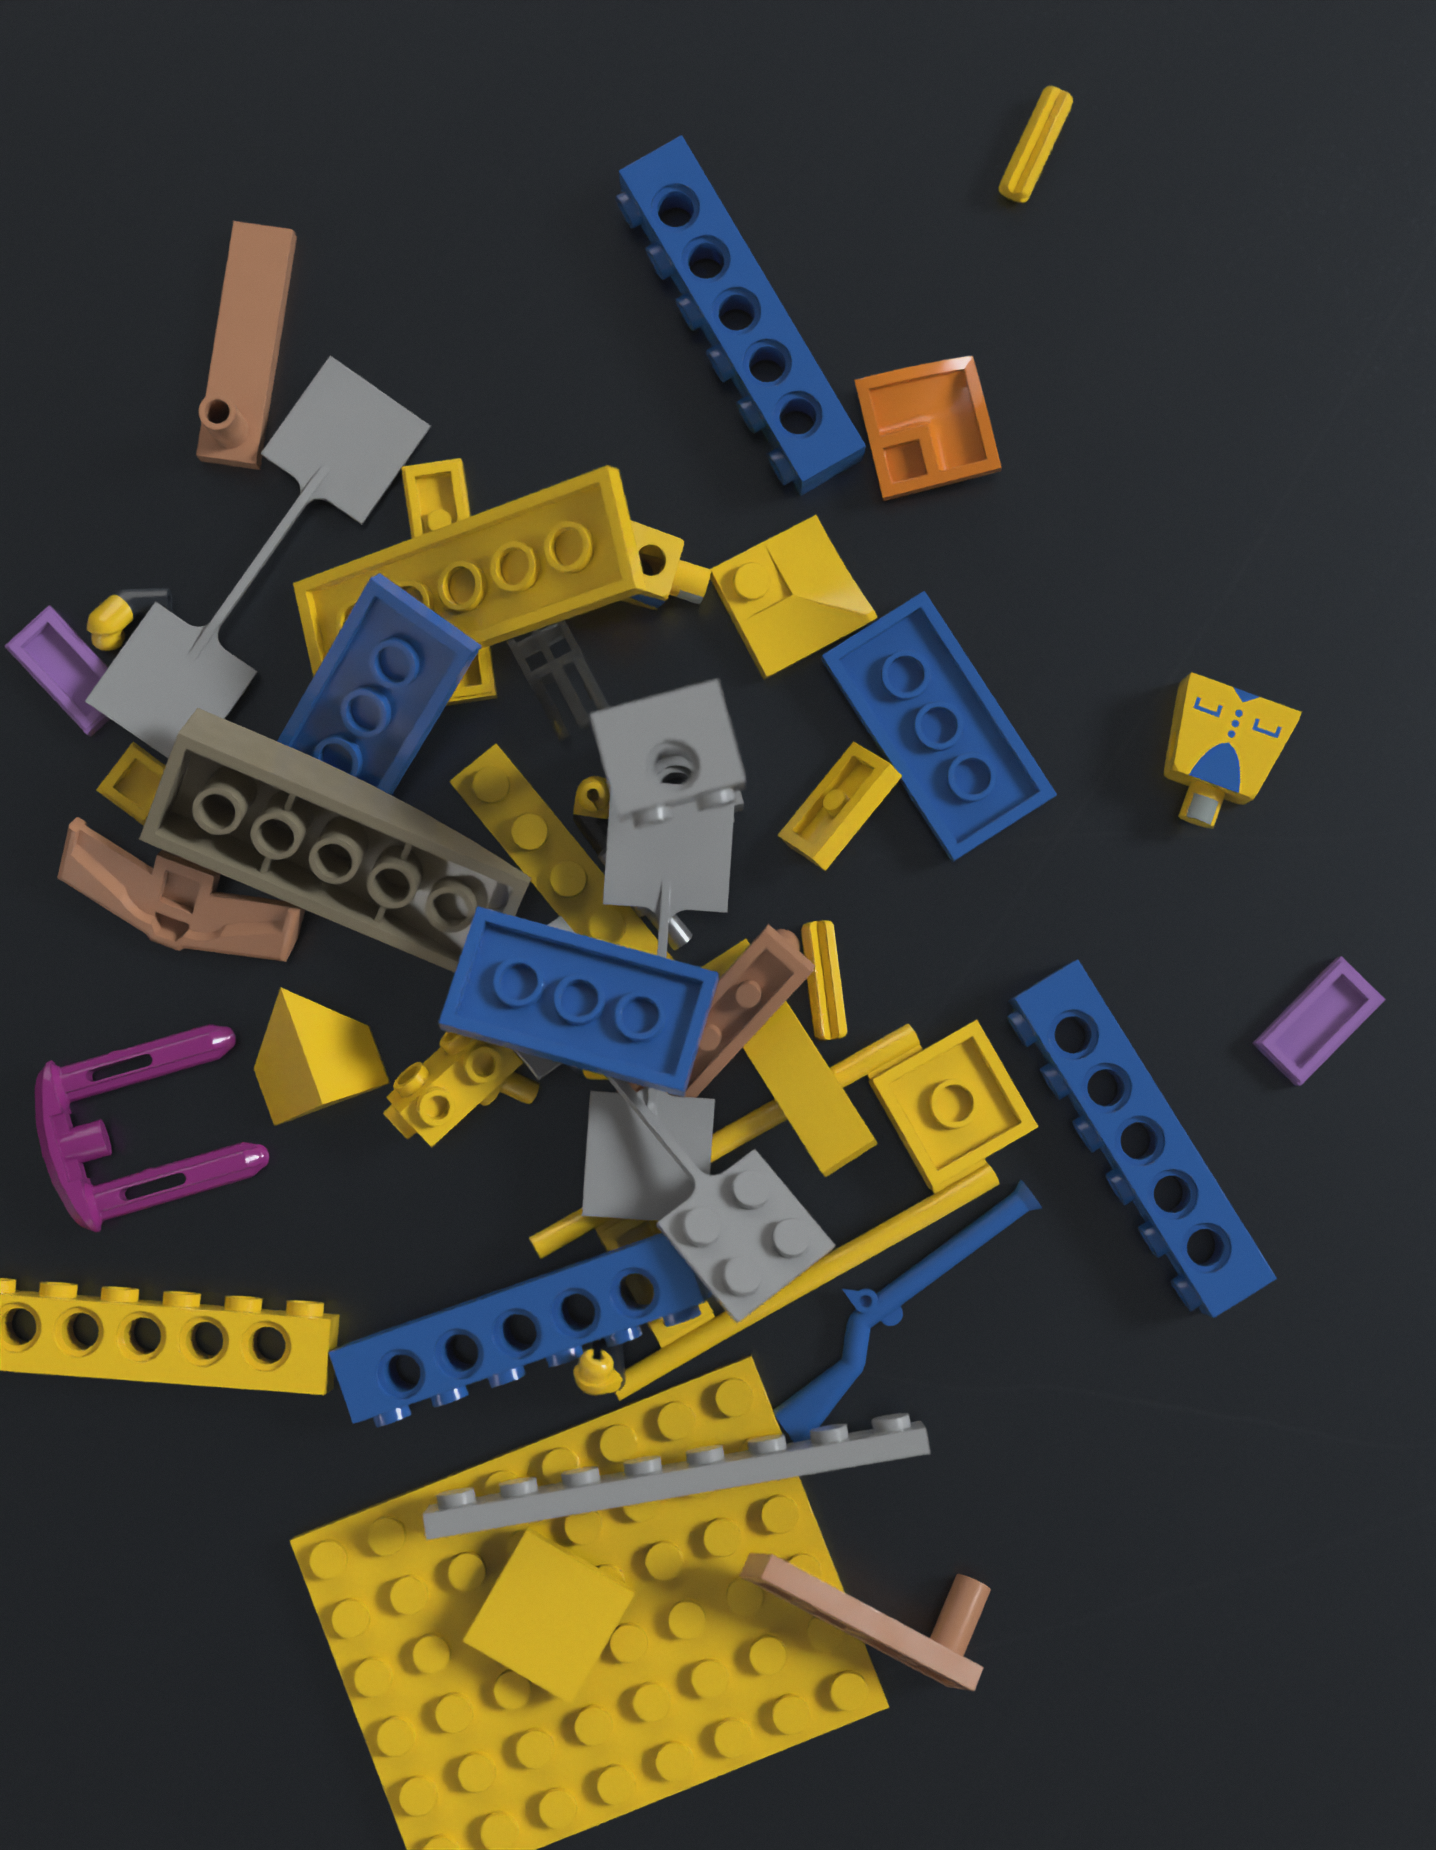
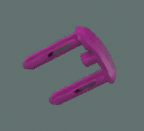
M208 1024L125 1049L114 1050L108 1054L63 1067L57 1066L52 1060L45 1064L39 1072L35 1084L36 1126L41 1152L58 1195L68 1213L80 1227L98 1233L101 1231L103 1221L254 1177L263 1167L267 1166L269 1152L264 1145L240 1142L155 1168H147L141 1172L93 1186L90 1178L86 1176L83 1163L112 1154L108 1132L101 1119L73 1127L69 1115L72 1114L69 1105L71 1102L220 1059L236 1043L235 1033L230 1027ZM149 1055L152 1057V1063L149 1066L93 1081L92 1075L95 1071ZM180 1173H183L186 1177L185 1183L132 1200H128L125 1196L127 1189Z

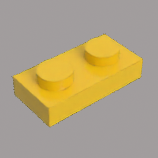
M853 741L777 836L791 849L826 871L900 780L902 775L889 762Z

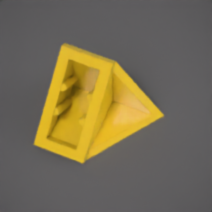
M280 987L254 1065V1071L274 1126L390 1084L370 1026Z

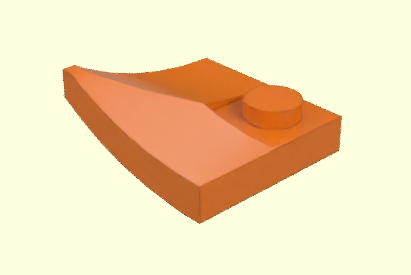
M973 356L911 366L854 380L883 501L1001 471L1002 467Z

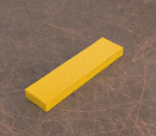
M461 458L401 467L411 538L471 517ZM490 646L478 651L446 706L497 698Z
M744 939L701 968L718 972L720 978L750 945L747 939ZM785 1001L743 1046V1049L821 1173L827 1177L878 1143L793 1010Z

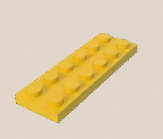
M604 466L293 583L313 677L369 579L379 573L482 645L480 649L647 591L619 470L610 466Z

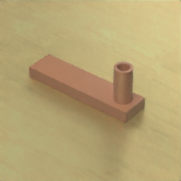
M233 221L206 397L199 406V417L202 422L196 456L202 462L260 470L261 452L264 447L297 238L293 229Z
M768 924L719 978L684 1097L696 1098L812 973L815 965L800 952V941L791 931L785 929L774 930ZM627 1082L635 1092L645 1087Z
M749 1553L739 1575L741 1578L947 1687L969 1691L975 1690L984 1667L963 1656L991 1591L985 1584L968 1576L956 1574L932 1634L928 1638L772 1554Z

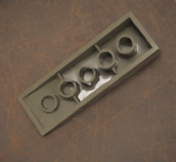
M200 708L195 710L177 734L139 838L141 841L454 973L456 972L477 906L515 916L531 880V877L476 842L377 787L317 758Z

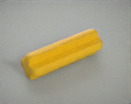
M1047 86L1043 89L1001 179L999 192L1004 197L1018 203L1028 201L1071 109L1073 97L1068 92L1060 90L1055 86Z
M827 920L808 922L803 924L801 936L804 956L815 965L812 973L807 977L814 1036L819 1041L841 1039L847 1034V1025L834 925L831 921Z

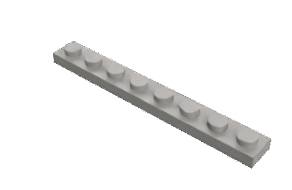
M899 1413L872 1419L873 1429L848 1433L847 1424L817 1427L810 1430L811 1440L786 1444L785 1435L783 1434L758 1437L747 1441L749 1448L747 1451L724 1454L722 1445L699 1447L686 1451L687 1461L662 1465L660 1456L635 1458L623 1462L624 1472L600 1476L598 1466L572 1469L561 1473L562 1482L537 1486L536 1477H524L499 1483L500 1493L475 1497L474 1488L472 1487L449 1490L437 1494L438 1504L429 1505L423 1513L426 1539L929 1454L927 1432L922 1421L910 1422L908 1413Z

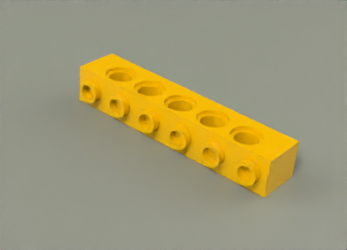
M0 1278V1371L325 1395L334 1388L335 1370L328 1352L337 1348L340 1314L323 1313L324 1303L288 1300L286 1310L262 1309L263 1299L259 1297L225 1296L224 1306L200 1304L201 1294L195 1292L164 1291L163 1301L139 1300V1289L106 1286L101 1288V1297L77 1295L78 1284L64 1282H40L39 1292L15 1290V1279ZM19 1308L29 1311L35 1318L36 1332L30 1341L20 1339L13 1330L12 1319ZM80 1313L90 1315L98 1325V1338L92 1346L82 1344L74 1335L73 1324ZM142 1317L153 1320L160 1329L161 1340L154 1351L142 1348L135 1339V1326ZM202 1322L216 1325L223 1335V1346L217 1355L204 1353L196 1343V1331ZM263 1327L277 1329L285 1339V1352L278 1360L268 1359L258 1350L257 1336Z

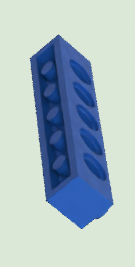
M683 136L675 138L619 170L621 193L615 196L625 220L632 229L641 225L649 238L651 245L645 247L654 269L662 280L669 276L672 277L682 294L676 298V303L684 320L692 331L701 327L712 345L711 348L706 350L708 359L722 382L732 379L742 396V399L738 400L736 404L750 431L755 434L762 430L773 450L767 453V458L780 482L786 485L792 481L798 493L802 496L863 461L866 448L865 443ZM671 208L684 209L692 216L687 224L680 227H670L660 219L661 215ZM708 258L718 262L722 270L713 278L703 279L695 276L691 272L690 267L696 261ZM740 309L747 312L753 321L747 328L736 331L726 328L721 323L720 318L729 310ZM771 360L782 368L783 374L773 382H762L751 374L750 369L759 361ZM801 411L812 419L814 426L806 433L792 434L783 428L780 420L789 412Z
M1079 960L1069 962L1009 999L1008 1001L1015 1011L1007 1016L1010 1025L1025 1047L1033 1043L1037 1046L1047 1063L1040 1068L1044 1080L1058 1100L1068 1096L1080 1116L1072 1121L1078 1135L1092 1153L1099 1148L1101 1149L1112 1167V1170L1105 1174L1108 1183L1124 1205L1133 1201L1145 1220V1223L1138 1226V1230L1149 1249L1157 1258L1165 1254L1178 1273L1176 1277L1171 1279V1283L1188 1310L1193 1311L1199 1307L1203 1314L1215 1318L1276 1280L1275 1274ZM1064 1018L1076 1020L1084 1029V1043L1075 1053L1063 1051L1055 1041L1056 1026ZM1099 1070L1110 1073L1117 1083L1115 1098L1105 1106L1096 1104L1090 1098L1087 1089L1090 1077ZM1139 1123L1147 1130L1150 1144L1142 1156L1133 1159L1125 1154L1120 1140L1122 1132L1128 1125ZM1173 1176L1182 1187V1198L1175 1208L1163 1211L1154 1200V1188L1162 1178ZM1206 1229L1214 1238L1215 1250L1207 1261L1196 1264L1188 1255L1187 1242L1194 1232Z
M659 1233L353 1340L328 1353L353 1424L373 1417L376 1427H381L410 1416L412 1413L409 1405L430 1398L433 1407H439L469 1395L466 1387L467 1384L488 1378L491 1388L497 1387L527 1375L523 1366L525 1364L546 1358L550 1368L575 1360L584 1353L581 1345L604 1337L607 1347L633 1340L643 1335L640 1328L641 1324L662 1317L666 1327L691 1320L701 1315L698 1305L707 1301L713 1294L663 1233ZM639 1273L651 1281L654 1287V1298L650 1304H638L629 1298L625 1290V1281L629 1274ZM571 1294H582L592 1301L595 1308V1318L592 1324H580L572 1319L567 1308L568 1299ZM514 1314L525 1315L533 1321L537 1331L534 1344H523L514 1338L510 1330V1321ZM456 1334L466 1335L476 1343L478 1348L476 1364H466L457 1358L453 1350V1341ZM400 1354L408 1355L418 1363L420 1368L418 1384L408 1383L399 1376L396 1362Z

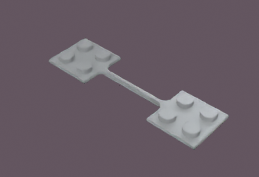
M330 356L261 452L262 456L297 480L300 486V496L211 622L201 627L191 626L155 601L85 702L168 759L178 732L197 708L225 719L258 673L220 645L218 632L225 619L308 503L314 500L328 501L362 525L397 476L401 467L404 466L428 432L430 425Z
M662 783V784H664V785H666V786H669V787H677V786H680V785H681V784H666V783ZM610 789L603 904L645 907L652 910L659 921L657 956L666 958L669 922L676 913L683 910L727 913L734 803L712 810L698 811L696 801L670 808L673 819L635 829L633 819L624 822L619 821ZM644 1087L636 1092L697 1168L703 1173L710 1175L715 1099L672 1096L666 1092ZM590 1091L582 1216L660 1221L692 1196L694 1183L619 1092Z
M562 916L548 924V926L575 933ZM514 1050L538 1080L562 1064ZM606 1076L694 1183L692 1196L658 1221L656 1225L736 1324L834 1249V1243L755 1149L725 1172L719 1175L705 1174L697 1168L627 1081Z

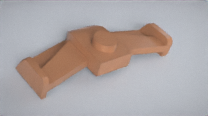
M76 817L69 824L57 878L139 929L153 942L178 951L186 948L286 962L298 939L305 914V909L284 900L216 892L221 876L220 873L163 849L157 854L154 868L87 827V822L79 817Z

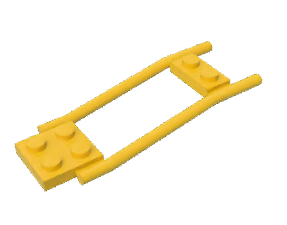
M978 1020L967 1024L925 1049H922L913 1028L906 1024L830 1067L842 1088L867 1075L868 1082L926 1185L929 1189L931 1188L934 1194L826 1254L737 1324L727 1311L715 1317L707 1301L698 1305L701 1312L700 1316L683 1323L666 1327L662 1317L647 1322L646 1324L661 1349L625 1369V1385L620 1391L614 1392L619 1401L1000 1184L996 1173L986 1162L985 1158L1038 1128V1125ZM773 1099L712 1134L711 1163L788 1120L777 1101ZM582 1208L532 1235L529 1237V1240L539 1258L542 1259L593 1229L597 1232V1236L606 1252L662 1233V1231L656 1225L658 1221L582 1216ZM639 1273L629 1274L626 1278L625 1286L634 1302L650 1304L654 1298V1287L651 1281Z

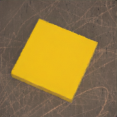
M527 1527L466 1633L463 1642L572 1705L633 1599L636 1590Z

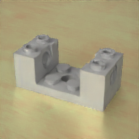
M718 679L590 714L620 822L633 819L635 829L657 825L673 819L670 808L695 801L698 811L712 810L734 803V813L743 810L744 802L740 790L745 789L746 780ZM674 778L687 781L677 787H669L662 784Z

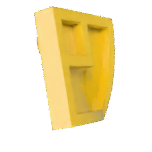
M817 515L711 568L710 579L763 680L878 618L835 550Z

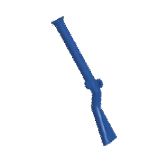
M1021 1179L1014 1192L879 1292L875 1293L869 1288H863L859 1291L841 1288L856 1308L850 1314L846 1324L841 1360L773 1409L775 1417L793 1442L810 1440V1430L821 1426L850 1386L863 1372L866 1364L870 1330L880 1321L888 1326L898 1324L903 1317L901 1305L1028 1211L1043 1209Z

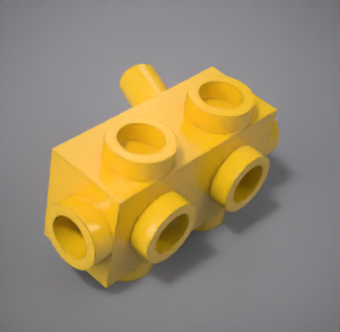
M447 1031L440 1040L439 1045L441 1047L423 1064L416 1062L410 1065L397 1077L393 1085L394 1090L386 1097L392 1105L383 1114L407 1140L418 1132L433 1147L479 1103L483 1106L490 1104L497 1098L500 1092L529 1105L537 1096L539 1083L514 1072L524 1062L512 1049Z

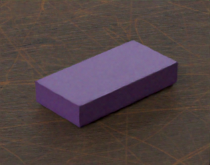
M48 606L4 647L76 724L91 737L110 718L86 703L85 700L109 667L51 606Z
M1342 956L1337 957L1252 1044L1295 1086H1301L1386 999Z

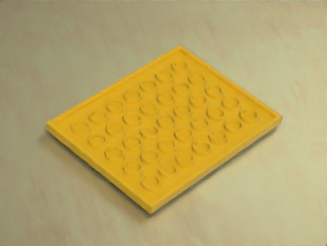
M751 1354L296 1535L290 1540L407 1850H537L889 1708L887 1698L864 1642L739 1576L749 1553L772 1554L845 1593L799 1476L426 1539L423 1513L429 1505L438 1504L436 1495L441 1492L472 1487L474 1488L475 1497L500 1493L499 1483L508 1480L536 1477L537 1486L562 1482L561 1473L572 1469L598 1466L599 1475L601 1476L624 1472L623 1462L635 1458L660 1456L662 1465L687 1461L685 1452L691 1449L722 1445L724 1454L749 1450L748 1440L782 1434ZM527 1527L636 1590L633 1599L572 1705L463 1642L466 1633Z

